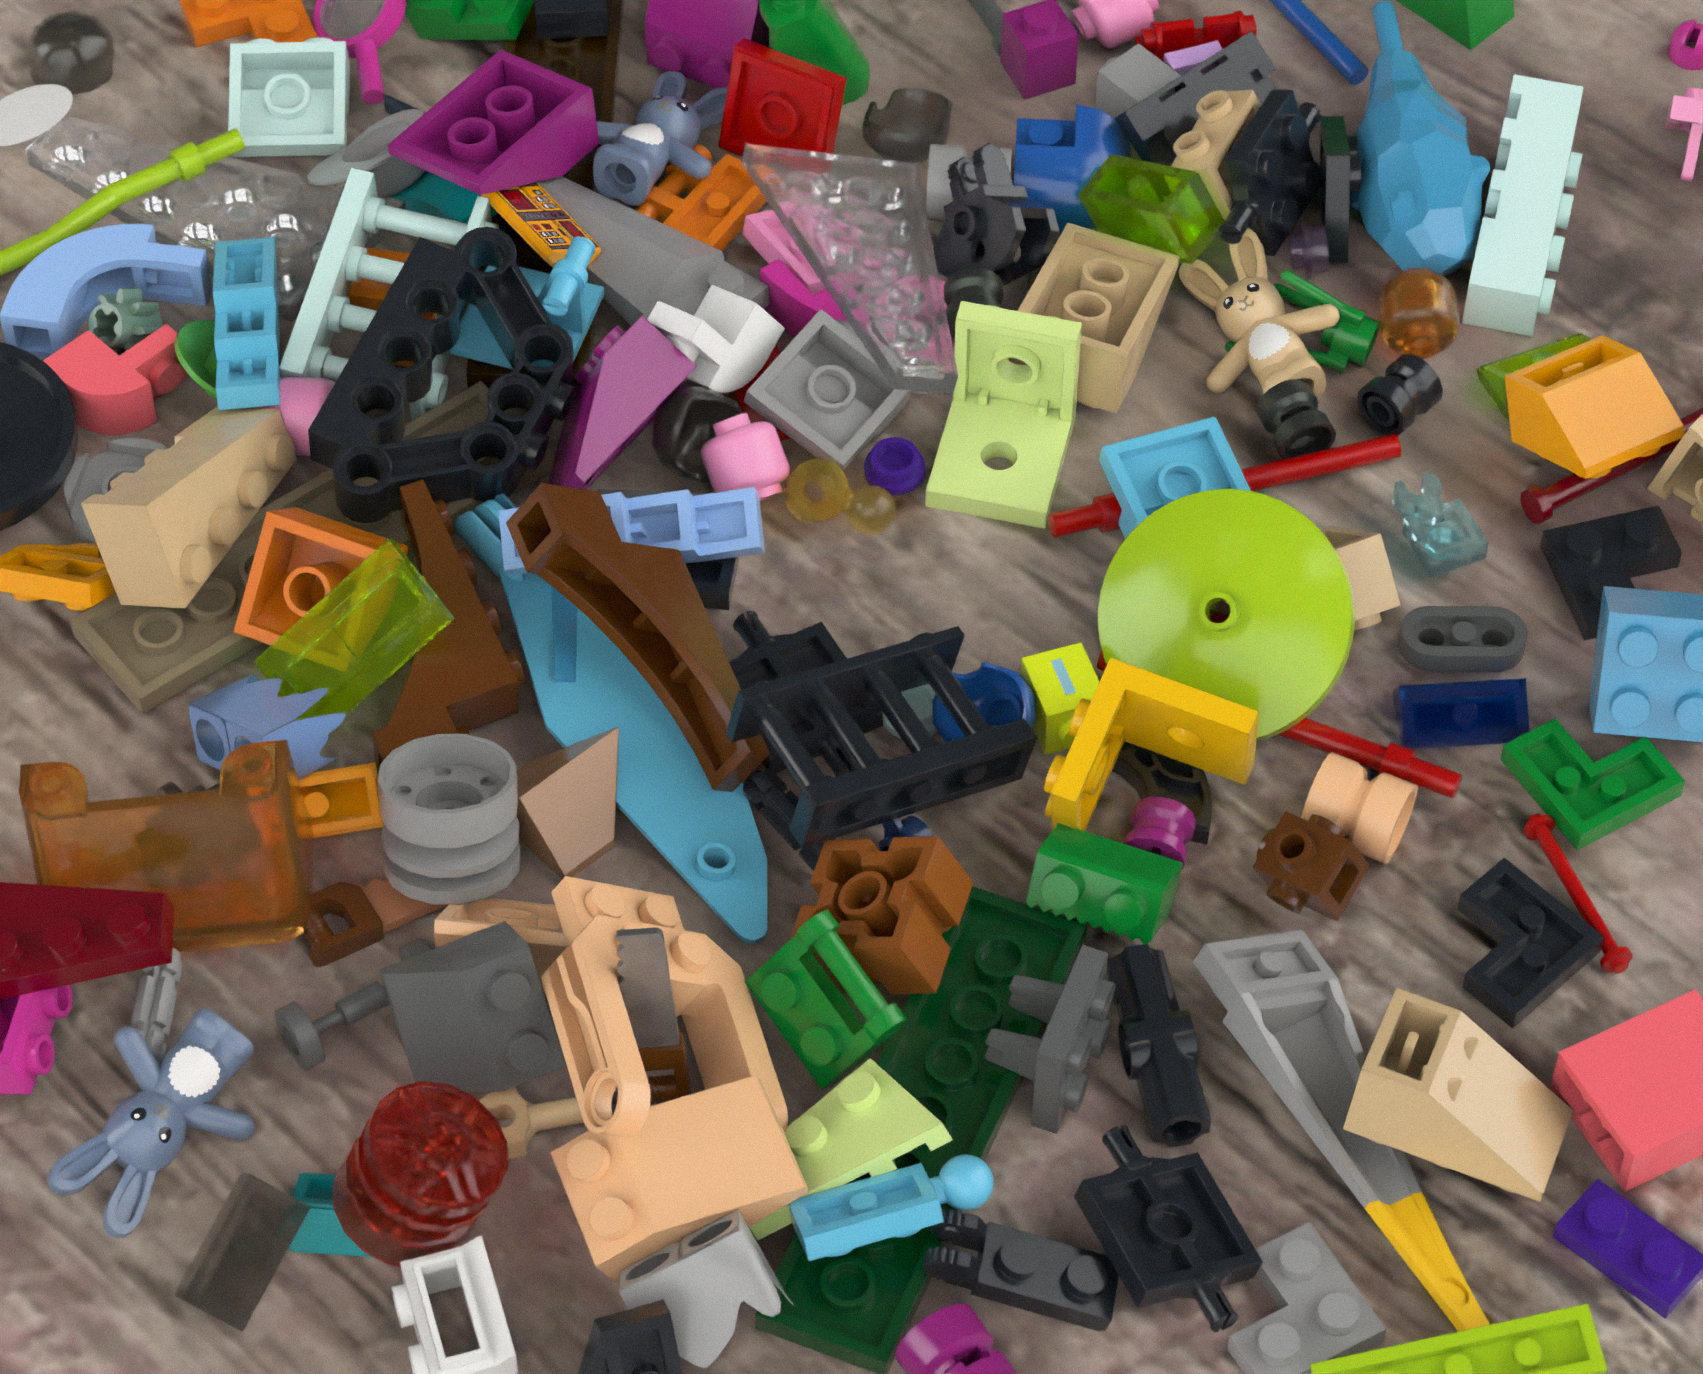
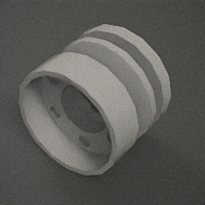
M468 734L431 735L413 739L391 751L380 764L377 780L380 817L383 820L381 836L384 848L383 870L391 886L408 898L433 905H462L483 900L508 887L519 873L521 859L520 828L516 817L518 807L517 765L509 752L489 739Z

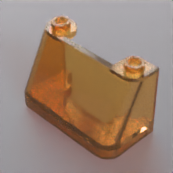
M287 740L251 743L240 746L232 751L222 763L219 790L88 802L89 793L84 775L77 767L69 763L45 762L20 765L19 795L38 885L165 893L175 908L173 948H176L179 952L281 943L293 940L304 932L312 908L313 829Z

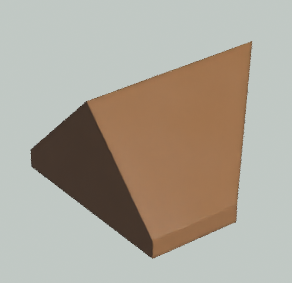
M619 726L534 759L517 770L518 807L516 817L520 828L519 839L562 880L565 876L574 877L615 847Z

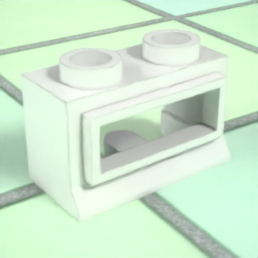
M478 1236L457 1248L400 1262L403 1284L392 1286L391 1290L401 1328L414 1325L419 1342L417 1345L407 1347L413 1374H518L516 1353L482 1236ZM462 1286L479 1349L445 1358L428 1295Z

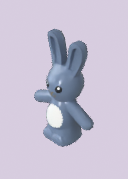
M668 71L663 73L656 81L653 97L648 99L635 115L634 125L596 121L599 145H601L596 151L593 163V177L597 191L609 199L619 198L622 202L631 206L641 205L649 195L654 183L662 175L668 162L693 178L699 180L707 178L712 170L711 162L692 148L698 142L702 130L722 121L727 88L721 87L711 90L690 105L684 100L686 95L685 77L680 72Z
M207 1008L200 1009L194 1013L178 1041L167 1052L160 1064H158L142 1035L135 1027L125 1026L117 1030L114 1037L116 1048L142 1091L121 1101L109 1116L102 1133L60 1158L48 1174L47 1182L51 1191L60 1196L73 1195L90 1185L114 1163L120 1164L124 1170L107 1200L102 1218L104 1230L113 1238L127 1237L140 1223L150 1197L155 1176L169 1166L182 1150L187 1135V1126L237 1141H245L251 1138L255 1132V1123L250 1116L210 1104L223 1089L226 1082L250 1060L254 1052V1045L239 1030Z

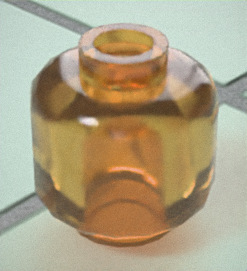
M1425 268L1408 269L1391 279L1382 289L1379 300L1381 334L1385 344L1394 352L1401 355L1412 354L1421 359H1427L1446 350L1456 340L1459 330L1457 295L1452 283L1444 276Z

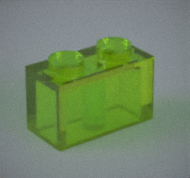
M1114 154L1107 158L1078 194L1079 199L1099 232L1180 256L1179 262L1188 264L1194 263L1217 234L1219 226L1224 222L1220 211L1198 172Z

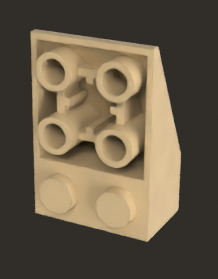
M1396 988L1361 1069L1343 1130L1368 1138L1375 1143L1387 1145L1428 1160L1440 1167L1452 1169L1493 1184L1505 1191L1517 1193L1541 1202L1574 1110L1462 1011Z

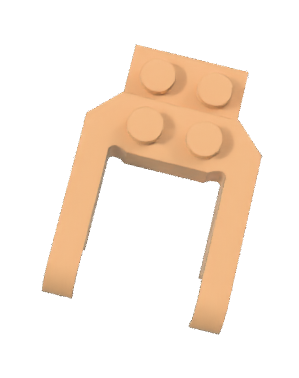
M565 876L551 893L567 947L543 973L541 980L585 1126L596 1134L632 1137L639 1132L647 1119L650 1109L651 1092L618 984V977L621 975L617 972V963L621 959L617 956V946L621 943L617 940V930L656 927L664 933L676 1017L682 1015L705 1090L756 1075L761 1079L780 1125L785 1132L788 1126L787 1106L748 987L744 982L745 978L741 966L706 934L684 930L673 896ZM618 1086V1102L615 1112L612 1114V1097Z

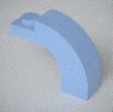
M150 224L109 225L68 237L34 258L12 284L0 312V322L5 343L23 349L44 360L75 339L81 325L90 317L93 309L100 304L98 298L100 294H117L119 288L141 289L142 299L206 307L212 291L206 249L191 248L183 245L159 244L156 242L154 225Z

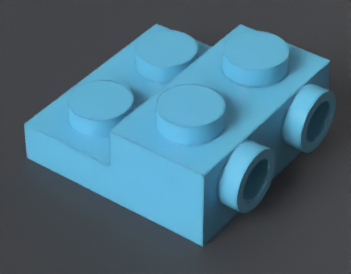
M1216 417L1102 446L1099 456L1102 469L1122 509L1118 524L1125 539L1140 522L1154 511L1183 496L1214 489L1251 491Z

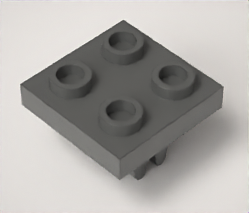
M1082 945L1065 985L1015 975L1011 981L1009 990L1012 994L1008 1005L1048 1023V1027L1043 1039L999 1029H991L985 1041L989 1046L985 1058L994 1064L1034 1081L1031 1126L1057 1134L1066 1111L1069 1110L1077 1113L1082 1104L1089 1081V1074L1083 1072L1089 1056L1098 1059L1101 1057L1112 1023L1110 1019H1106V1015L1114 995L1115 983L1106 980L1107 952Z

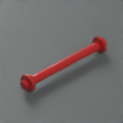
M1537 813L1530 816L1523 828L1524 835L1528 840H1537L1583 920L1604 937L1601 948L1604 954L1600 960L1601 968L1604 972H1614L1615 974L1624 972L1629 967L1628 963L1633 955L1628 947H1618L1551 831L1555 827L1554 819L1548 814L1541 815Z

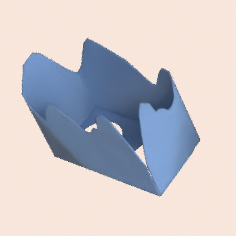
M255 674L188 702L198 760L271 794L281 791L339 759L336 757L324 758L320 756V750L326 744L328 734L342 724L346 713H333L294 721L325 696L329 688L278 697L282 680L279 678L261 680ZM241 736L247 738L248 740L241 739Z

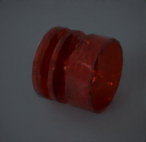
M420 1081L397 1087L379 1101L371 1117L367 1120L360 1137L355 1140L342 1161L332 1183L333 1209L344 1233L364 1253L388 1265L401 1267L400 1262L460 1247L475 1226L479 1215L485 1211L490 1200L495 1196L502 1184L509 1167L507 1139L496 1117L476 1097L452 1085Z

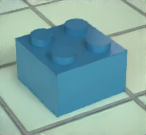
M1603 586L1588 702L1593 733L1703 742V594Z

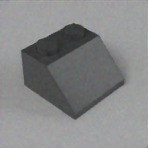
M506 921L379 970L417 1090L421 1094L505 1091L566 1066L530 947Z

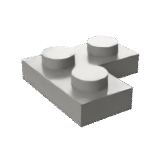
M1310 1222L1256 1248L1263 1261L1256 1276L1280 1310L1229 1335L1227 1350L1244 1374H1310V1364L1366 1352L1384 1342L1386 1327Z

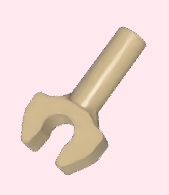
M516 1087L505 1091L489 1092L476 1104L479 1122H495L500 1119L513 1121L508 1127H497L482 1132L484 1151L508 1159L524 1157L527 1154V1145L530 1138L537 1131L584 1123L576 1097L531 1104L518 1094Z

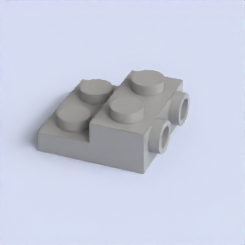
M820 309L747 390L743 402L840 476L869 442L873 444L908 404L916 381L909 377L905 367L896 359L887 355H880L863 342L853 326L844 320L833 319Z

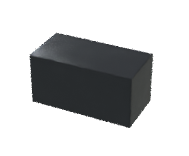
M535 0L537 39L608 36L606 0Z

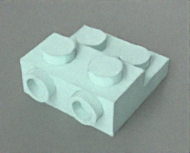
M315 37L304 42L277 43L270 39L259 38L250 40L247 43L230 44L228 131L236 128L245 144V150L230 157L333 155L347 146L350 61L346 41H333L328 38Z

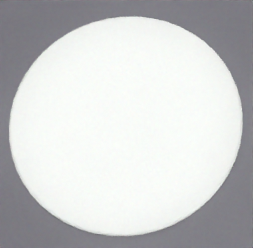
M42 84L19 90L1 99L0 146H9L28 141L54 127L65 117L72 106L73 96L70 90L57 84Z

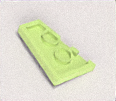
M871 1058L847 1076L803 1115L793 1121L784 1132L810 1191L804 1196L845 1185L868 1172L873 1177L894 1171L897 1167L893 1159L924 1143L927 1144L930 1151H933L953 1140L943 1123ZM786 1205L751 1225L749 1229L753 1236L760 1240L791 1224L792 1219L789 1206Z

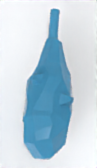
M1381 1L1375 4L1372 9L1381 55L1377 56L1372 68L1365 110L1356 130L1358 156L1361 158L1360 191H1353L1350 196V202L1357 211L1361 212L1366 232L1385 250L1405 274L1430 278L1449 275L1474 260L1481 229L1482 184L1490 171V164L1484 157L1470 154L1466 118L1435 91L1415 55L1404 51L1395 6L1389 1Z

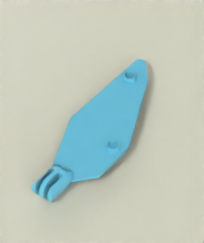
M502 493L497 495L494 500H488L476 506L474 512L468 510L458 516L453 523L456 533L501 580L545 728L565 748L619 726L616 806L738 939L750 944L762 941L768 929L767 856L749 801L743 793V783L733 792L712 789L696 754L676 721L649 683L621 650L579 609L577 610L576 682H555L551 585L537 574H506L503 567L498 510L517 508V506Z

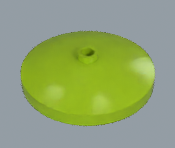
M1214 489L1183 496L1154 511L1140 522L1127 536L1113 557L1104 577L1098 606L1099 639L1106 664H1108L1110 658L1258 711L1256 742L1273 737L1298 724L1324 701L1345 667L1353 642L1355 627V606L1349 576L1336 549L1324 533L1305 515L1281 500L1262 493L1240 489ZM1220 601H1225L1230 606L1229 617L1222 623L1211 622L1209 616L1216 613L1215 605Z

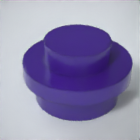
M890 437L876 443L869 452L864 462V476L868 484L880 493L903 495L912 492L923 482L925 477V461L912 442L904 438Z

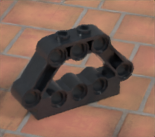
M492 227L475 228L465 233L458 241L454 250L420 237L308 429L311 460L333 469L336 504L341 513L350 520L363 524L374 523L384 519L392 511L401 510L400 487L422 479L433 501L442 499L444 502L473 498L477 501L486 502L494 500L497 495L502 493L508 497L517 488L527 468L536 470L543 460L549 444V436L546 435L554 419L559 421L565 419L575 398L576 387L572 386L574 349L572 339L567 331L551 322L518 267L516 246L508 234ZM489 265L496 267L497 269L493 271L483 272L477 270L476 268L480 266ZM466 302L475 305L513 368L512 373L497 378L490 386L488 392V416L484 422L477 423L464 431L401 441L405 432L404 411L409 403L423 398L430 391L433 382L432 361L436 355L451 350L457 343L460 335L459 314ZM426 313H438L443 315L442 317L433 320L424 319L421 317ZM543 359L554 363L549 367H538L531 364L536 360ZM405 360L416 363V365L409 368H399L393 365ZM510 408H521L526 410L527 413L521 416H511L504 413V411ZM371 409H383L389 412L381 417H371L364 414ZM491 456L498 458L501 462L486 466L479 464L476 460ZM362 477L378 480L377 483L371 486H359L353 483V481Z

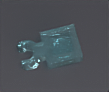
M1431 471L1423 473L1421 483L1423 495L1410 493L1402 481L1395 482L1392 503L1395 510L1405 517L1402 533L1430 577L1486 559L1489 542L1460 498L1447 503L1442 502L1440 499L1442 485L1434 473Z

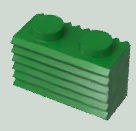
M1058 823L1049 837L1047 836L1046 841L1039 847L1026 902L1030 909L1039 905L1042 912L1051 909L1055 917L1064 913L1068 921L1076 917L1080 925L1089 921L1093 929L1101 925L1105 933L1114 929L1118 937L1127 934L1130 941L1139 937L1142 944H1147L1153 940L1171 913L1183 863Z

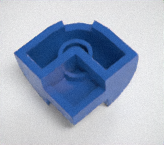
M1076 105L1075 121L1017 118L1013 186H1025L1028 198L1054 209L1059 227L1057 238L1060 237L1067 223L1092 230L1093 227L1112 220L1118 213H1125L1130 195L1131 144L1115 120V117L1097 108Z

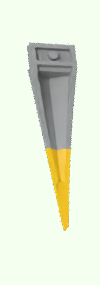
M1303 930L1204 944L1193 963L1211 987L1214 995L1228 1011L1222 1022L1457 1331L1490 1325L1443 1237L1405 1153L1343 1130L1366 1056L1355 1030L1339 980Z

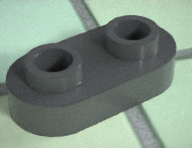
M1422 606L1410 611L1404 617L1401 624L1398 647L1402 657L1410 665L1425 671L1502 672L1512 669L1522 660L1528 631L1524 621L1516 613L1502 607ZM1485 645H1496L1498 647H1486Z

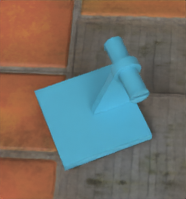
M579 236L571 240L564 259L558 260L554 264L550 274L519 267L551 322L566 330L571 337L574 349L573 362L604 297L603 286L587 283L588 273L586 268L595 253V250H593L595 245L589 239ZM488 265L485 272L493 271L497 268ZM470 303L460 323L458 341L450 350V354L513 369L477 307ZM543 359L536 360L531 364L538 367H549L554 363Z

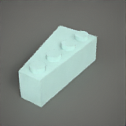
M1514 74L1507 114L1503 122L1495 168L1492 173L1485 213L1470 275L1462 324L1532 337L1537 313L1549 315L1556 280L1545 278L1546 270L1558 272L1565 237L1554 235L1555 228L1567 230L1574 195L1563 193L1564 186L1576 188L1583 154L1571 151L1584 87Z

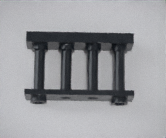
M959 626L933 634L929 632L921 633L906 642L770 682L758 681L738 691L726 735L733 743L764 733L802 789L789 828L801 848L1022 779L1038 737L1025 719L1001 726L989 725L952 673L965 636ZM929 684L966 737L946 743L935 742L901 692ZM875 700L911 754L891 760L880 759L846 708ZM820 716L856 771L836 777L824 776L790 725Z

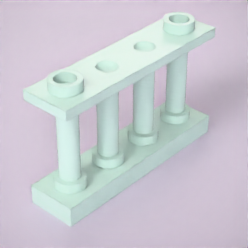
M351 168L279 367L281 379L284 377L327 378L337 381L349 359L332 355V350L329 346L334 332L342 333L344 328L365 333L377 310L350 305L347 295L352 282L360 283L362 278L392 285L404 265L403 262L368 255L367 249L364 247L369 233L377 234L379 229L457 245L465 233L475 228L492 227L499 229L498 224L492 223L489 198L477 196L469 222L463 223L387 206L383 198H378L374 173ZM466 302L462 311L459 314L460 323L465 314L468 302ZM437 313L435 319H438L443 315ZM450 350L436 355L432 361L433 382L430 391L423 398L409 403L412 421L444 403L448 387V376L444 372L451 355Z

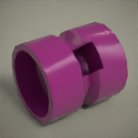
M954 1304L928 1315L902 1338L896 1349V1360L906 1374H1018L1000 1350H992L994 1338L973 1308L968 1304Z

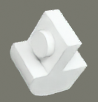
M711 285L694 316L657 301L647 319L697 365L687 379L720 393L738 390L749 383L762 369L785 329L756 302Z

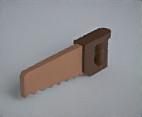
M373 878L366 887L358 883H336L297 900L292 904L289 912L311 947L308 952L309 958L316 967H322L383 940L384 933L448 905H433L408 898L393 888L387 878L385 881ZM329 913L342 917L350 929L334 935L323 916Z

